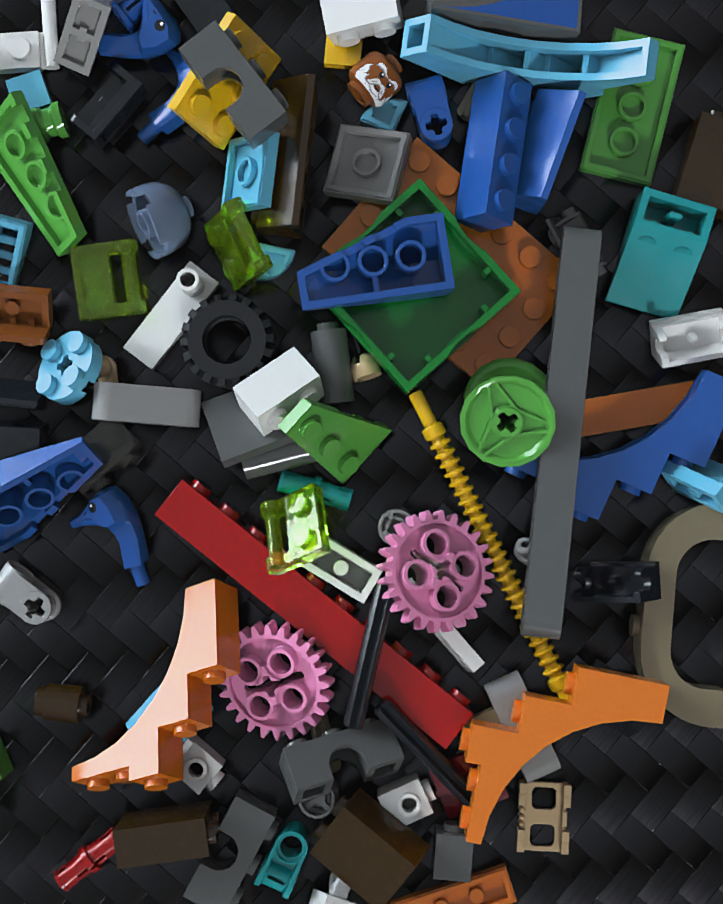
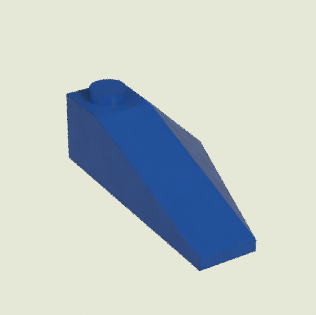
M443 212L405 217L374 235L371 234L361 239L360 242L297 271L302 311L449 295L455 288Z
M82 437L0 460V553L31 537L38 530L37 524L47 514L52 516L59 509V502L68 493L76 492L103 465V459Z

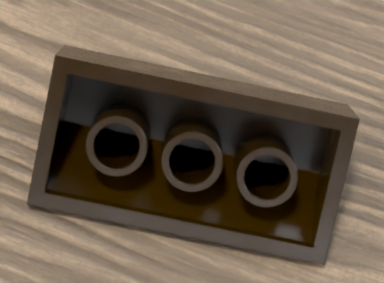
M309 73L274 80L272 83V90L276 87L289 104V107L286 109L289 123L277 131L280 133L271 207L251 211V223L256 224L259 235L302 239L318 102L316 74Z

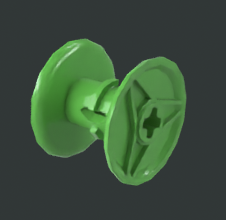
M518 358L496 359L481 366L469 379L463 395L464 404L460 413V428L469 450L482 461L499 467L521 466L537 459L550 445L556 429L555 410L548 395L545 393L546 375L533 363Z

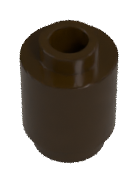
M48 683L47 686H39L37 688L34 698V714L42 716L43 720L80 724L83 716H89L92 706V696L87 694L85 686Z

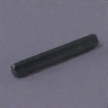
M377 582L344 717V725L352 729H362L364 727L389 620L390 608L393 603V598L382 599L381 597L389 590L388 585H380Z
M387 698L382 700L374 710L375 715L463 805L469 806L472 791L466 790L467 779L392 701Z

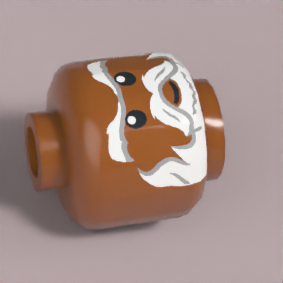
M372 51L349 70L350 82L347 84V87L362 106L380 107L400 91L402 80L399 73L402 72V67L390 53L384 56L377 51Z

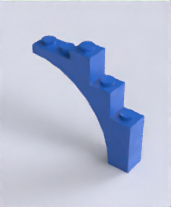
M700 370L686 396L664 420L646 434L619 448L591 456L579 457L573 517L587 522L589 517L599 520L616 480L621 481L618 488L633 495L639 496L641 490L652 494L670 453L673 454L671 462L679 466L682 465L692 470L694 464L705 468L723 430V376L709 370ZM538 458L521 466L505 467L504 471L522 479H525L527 474L536 477Z

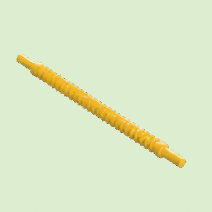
M418 390L408 397L424 427L422 434L426 441H431L432 446H430V450H436L437 455L435 459H440L442 462L439 468L446 470L444 478H450L451 483L449 487H454L456 490L453 496L460 498L458 506H464L465 511L463 515L469 516L470 525H473L475 528L472 533L480 531L481 534L477 543L488 544L489 547L483 553H487L488 558L493 559L491 572H497L498 576L495 580L502 582L503 586H501L500 590L507 592L505 600H511L512 605H510V609L517 612L514 618L521 620L524 588L519 587L521 579L514 577L517 571L516 569H510L509 565L512 561L505 559L507 551L500 549L502 541L495 539L498 533L491 531L490 527L493 526V523L486 521L488 513L481 511L484 505L477 503L476 499L479 495L472 493L474 485L467 483L470 477L469 475H463L462 471L465 467L458 465L460 457L453 455L455 447L450 448L448 443L451 439L445 438L446 429L441 421L437 422L422 390ZM524 636V638H530L531 640L528 646L530 648L534 647L536 650L533 656L540 658L538 666H544L545 668L542 674L549 677L547 684L550 690L556 692L559 698L567 699L568 694L563 693V682L566 672L561 670L564 665L557 663L559 655L552 653L554 645L548 644L547 641L549 639Z

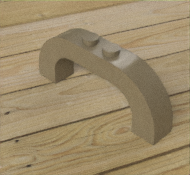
M699 503L682 508L668 516L656 527L646 542L640 561H659L661 599L636 603V612L631 614L629 619V635L634 636L633 656L638 675L661 680L670 685L666 709L673 715L691 724L723 729V689L717 685L695 684L684 681L676 672L671 660L676 577L680 560L697 543L706 540H723V514Z

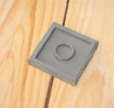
M340 124L323 188L324 194L329 197L390 205L398 198L412 143L411 134Z

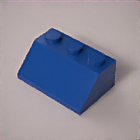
M538 89L534 100L530 99L515 208L538 215L548 200L587 93L579 90Z

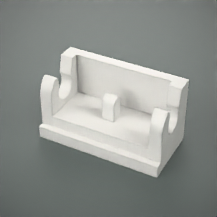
M721 307L649 320L651 355L662 368L723 357V309Z

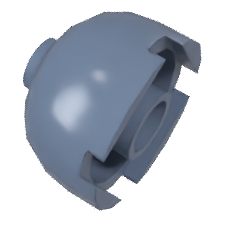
M159 182L142 184L126 192V197H132L133 201L126 205L131 224L141 244L145 243L146 240L150 243L153 250L148 253L156 260L178 250L186 243L192 227L191 217L194 216L193 206L186 196L181 197L176 189Z

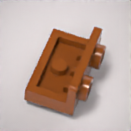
M0 284V342H17L24 346L44 345L54 328L52 289Z

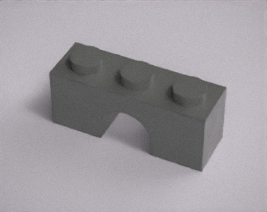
M214 20L178 49L186 65L206 90H209L223 80H232L242 86L240 97L226 109V112L232 124L254 150L289 123L286 111L289 104L276 87L270 91L262 80L266 75L259 64L253 58L247 61L241 54L239 49L242 48V44L229 27L223 31L216 20Z
M367 718L362 729L349 728L342 730L341 728H333L324 732L319 738L309 741L305 738H300L288 743L282 749L279 765L295 805L330 793L334 777L329 765L335 761L345 760L353 763L360 771L365 783L398 772L405 757L396 735L380 719Z
M239 788L218 829L235 840L238 853L226 860H220L211 855L203 857L183 897L196 904H238L245 890L244 887L240 886L245 874L253 876L263 856L257 853L263 840L270 843L280 822L275 820L278 808Z

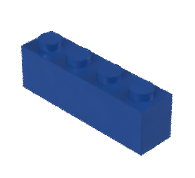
M508 70L477 80L474 85L455 218L458 223L480 233L512 226L532 84Z

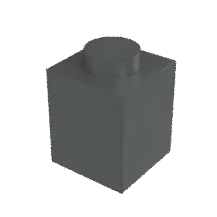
M446 820L443 825L435 824L431 862L433 879L460 882L471 881L474 843L466 842L464 829L459 828V821Z

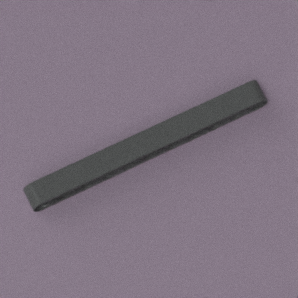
M563 226L561 234L545 393L548 395L555 410L556 429L550 445L538 457L521 615V636L559 640L562 631L602 230Z

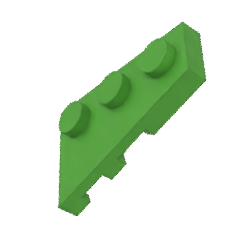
M304 397L278 425L284 433L342 484L357 471L359 466L392 431L384 423L378 421L371 422L353 413L352 415L340 412L335 407Z

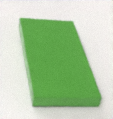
M614 28L610 42L629 41L651 36ZM651 37L660 42L655 80L604 89L603 95L596 96L578 171L640 187L649 188L651 186L685 45Z

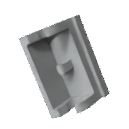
M72 0L53 60L54 62L85 76L90 75L113 7L111 6L113 0Z

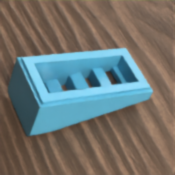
M0 214V242L15 246L14 252L0 249V258L12 261L11 267L0 264V273L9 275L8 282L0 280V284L18 285L34 223ZM3 228L18 231L17 238L2 234Z

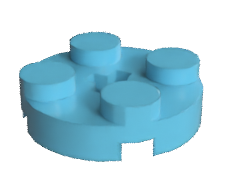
M80 331L65 333L56 341L53 339L48 340L41 349L42 362L36 382L37 392L61 405H70L82 399L87 394L82 391L89 381L95 383L100 374L103 359L100 346L93 342L94 339Z

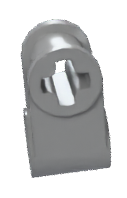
M8 560L1 569V605L10 609L25 622L33 625L52 620L59 615L62 607L60 596L37 579L30 570L13 560ZM40 599L44 601L42 603L41 608L45 612L39 613L37 611L39 609V604L36 601Z

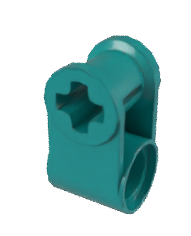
M296 820L287 821L282 824L269 852L266 853L253 883L254 885L264 884L281 892L283 898H289L300 873L301 865L307 855L310 834L306 825ZM287 836H294L301 841L302 845L298 848H289L284 844L283 839Z

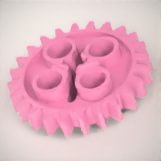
M426 510L420 512L419 516L416 514L406 517V524L401 522L394 525L397 534L392 533L385 536V540L391 547H385L378 551L387 558L386 562L376 565V568L385 571L386 575L377 580V584L388 585L389 589L381 597L382 599L393 598L395 602L390 608L391 613L403 610L401 622L407 623L414 620L415 630H422L427 627L428 633L439 632V629L442 632L453 631L454 626L456 628L465 627L466 619H476L478 617L474 607L482 608L487 605L481 598V594L492 593V589L484 583L485 580L494 578V574L485 571V566L491 564L493 559L483 558L482 555L489 546L488 544L478 546L476 541L481 534L480 531L469 534L467 531L470 522L467 520L457 525L458 516L456 513L447 515L445 518L443 510L435 511L433 514ZM428 537H430L434 543L435 549L433 553H431L427 548ZM411 551L413 552V555H414L417 559H415V558H413V557L411 556V554H410ZM457 559L462 563L463 566L462 575H460L456 569ZM409 567H411L415 571V584H412L409 581ZM454 583H456L457 585L460 586V588H461L460 591H459V588H458ZM439 589L445 596L443 606L440 605L437 599Z
M272 619L265 627L261 621H258L251 628L246 626L239 632L241 673L227 677L226 681L221 683L226 685L227 688L219 695L223 698L230 697L232 702L226 707V710L237 709L239 711L235 720L237 723L245 718L249 721L247 731L251 732L258 726L260 727L261 738H265L270 731H273L276 741H279L285 733L291 740L299 732L305 735L312 726L315 727L322 720V716L330 708L327 702L334 696V692L327 688L335 682V678L325 675L332 667V663H321L320 658L326 651L325 649L314 651L312 646L315 643V637L304 641L302 639L303 628H300L293 634L290 633V622H286L278 629L276 621ZM281 653L289 658L291 664L286 663L282 659ZM249 662H252L256 666L258 672L254 671L250 667ZM300 671L303 672V674H304V675H295V676H294V675H291L292 673L300 672ZM253 685H256V686H257V685H260L259 687H256V688H252V689L248 688V686H253ZM293 688L301 693L303 699L294 694ZM261 697H264L270 706L264 704Z

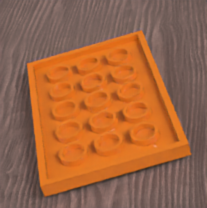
M417 137L412 142L398 197L420 178L455 216L461 174ZM361 201L323 244L322 250L328 255L337 252L346 243L363 234L389 205ZM514 220L512 226L482 233L458 223L467 237L481 249L485 250L521 290L513 301L448 358L470 378L481 366L501 358H516L553 315L558 258Z

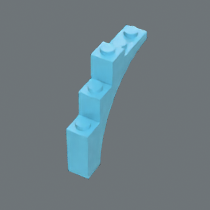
M431 13L405 20L400 57L461 84L472 83L508 70L532 84V90L544 87L555 90H579L587 93L585 98L603 95L604 89L655 80L660 42L651 37L606 43L535 41L480 31Z

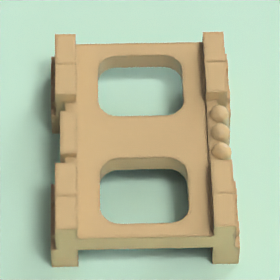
M519 779V818L517 820L519 825H517L516 852L531 850L560 852L564 855L569 854L570 832L565 827H567L566 808H571V784L565 781H532L527 783L525 779ZM535 787L555 789V805L553 808H535L532 806V791ZM533 824H548L554 827L553 843L551 845H534L530 843V828Z

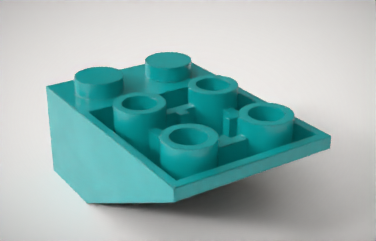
M644 187L635 197L605 301L661 318L678 315L706 247L717 208Z

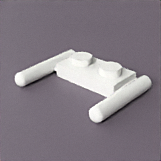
M41 0L43 32L0 33V74L25 73L37 69L44 71L43 69H60V64L53 61L58 47L56 0Z

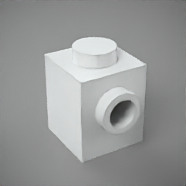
M417 770L377 788V798L380 804L405 825L434 813L431 801L436 799L435 793L428 778L421 780Z

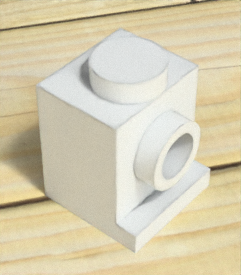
M199 736L189 737L183 743L182 781L198 795L204 788L211 792L225 775L220 769L226 760ZM195 762L201 764L203 772L197 774L190 768V765Z

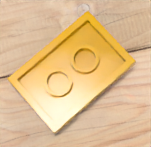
M227 12L219 26L223 31L229 27L242 44V48L239 51L247 61L253 58L259 64L266 75L262 79L266 84L281 58L236 14ZM190 70L167 107L212 145L224 150L237 130L230 121L226 109L238 100L242 93V86L232 80H223L209 90H206Z

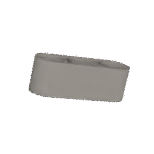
M95 382L91 419L199 428L202 391L113 382Z
M517 670L483 685L500 723L512 727L516 726V722H511L514 699L521 700L522 690L527 691ZM552 744L546 746L521 767L527 783L561 769Z

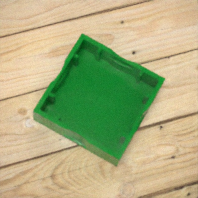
M420 178L385 208L363 234L346 243L338 251L340 252L360 242L361 239L371 234L374 235L405 217L443 212L455 285L453 291L449 295L416 300L329 308L406 395L521 292L490 255L467 237L455 216Z

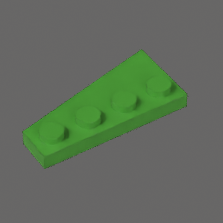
M22 90L10 92L0 106V173L58 257L69 254L87 232Z

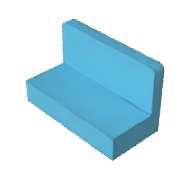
M667 459L661 474L673 491L723 514V464L709 459L705 468L694 464L691 470Z

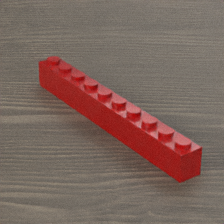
M195 478L191 483L186 479H182L154 515L284 620L290 622L297 630L303 628L304 636L308 639L315 637V645L320 649H325V653L354 675L368 617L363 622L352 613L356 607L340 594L336 598L332 597L324 590L327 584L320 577L310 571L305 575L295 567L298 562L295 557L283 548H280L277 552L266 543L269 537L253 524L249 529L237 520L241 514L229 504L223 502L219 506L209 498L212 491ZM384 638L372 690L382 699L387 698L392 701L413 724L446 749L473 716V712L468 706L471 700L456 687L449 691L440 684L439 681L442 676L426 663L422 667L414 663L410 659L413 653L396 640L391 644Z

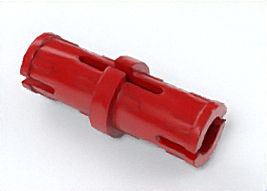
M115 826L109 828L90 845L84 844L78 849V854L54 871V879L60 888L64 891H69L91 872H98L103 867L102 864L115 854L112 833Z

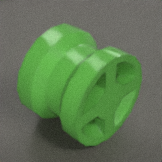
M59 101L51 102L49 107L44 109L39 107L30 108L46 143H49L53 137L59 136L62 139L70 137L69 125Z

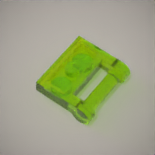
M241 197L233 198L222 204V209L204 225L208 241L214 247L223 266V272L226 278L230 280L234 291L247 288L273 266L269 255H264L244 213L246 206Z
M123 239L69 247L79 320L84 322L147 313L146 302L141 300L135 253L138 252L136 239ZM110 255H121L127 302L117 303Z
M311 483L278 500H267L261 503L260 513L261 518L265 520L269 557L266 559L268 574H285L331 552L321 487ZM284 516L286 517L290 552L285 554L283 553L280 518Z

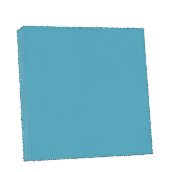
M279 132L273 134L254 150L243 136L229 141L221 212L236 214L271 207L280 137Z

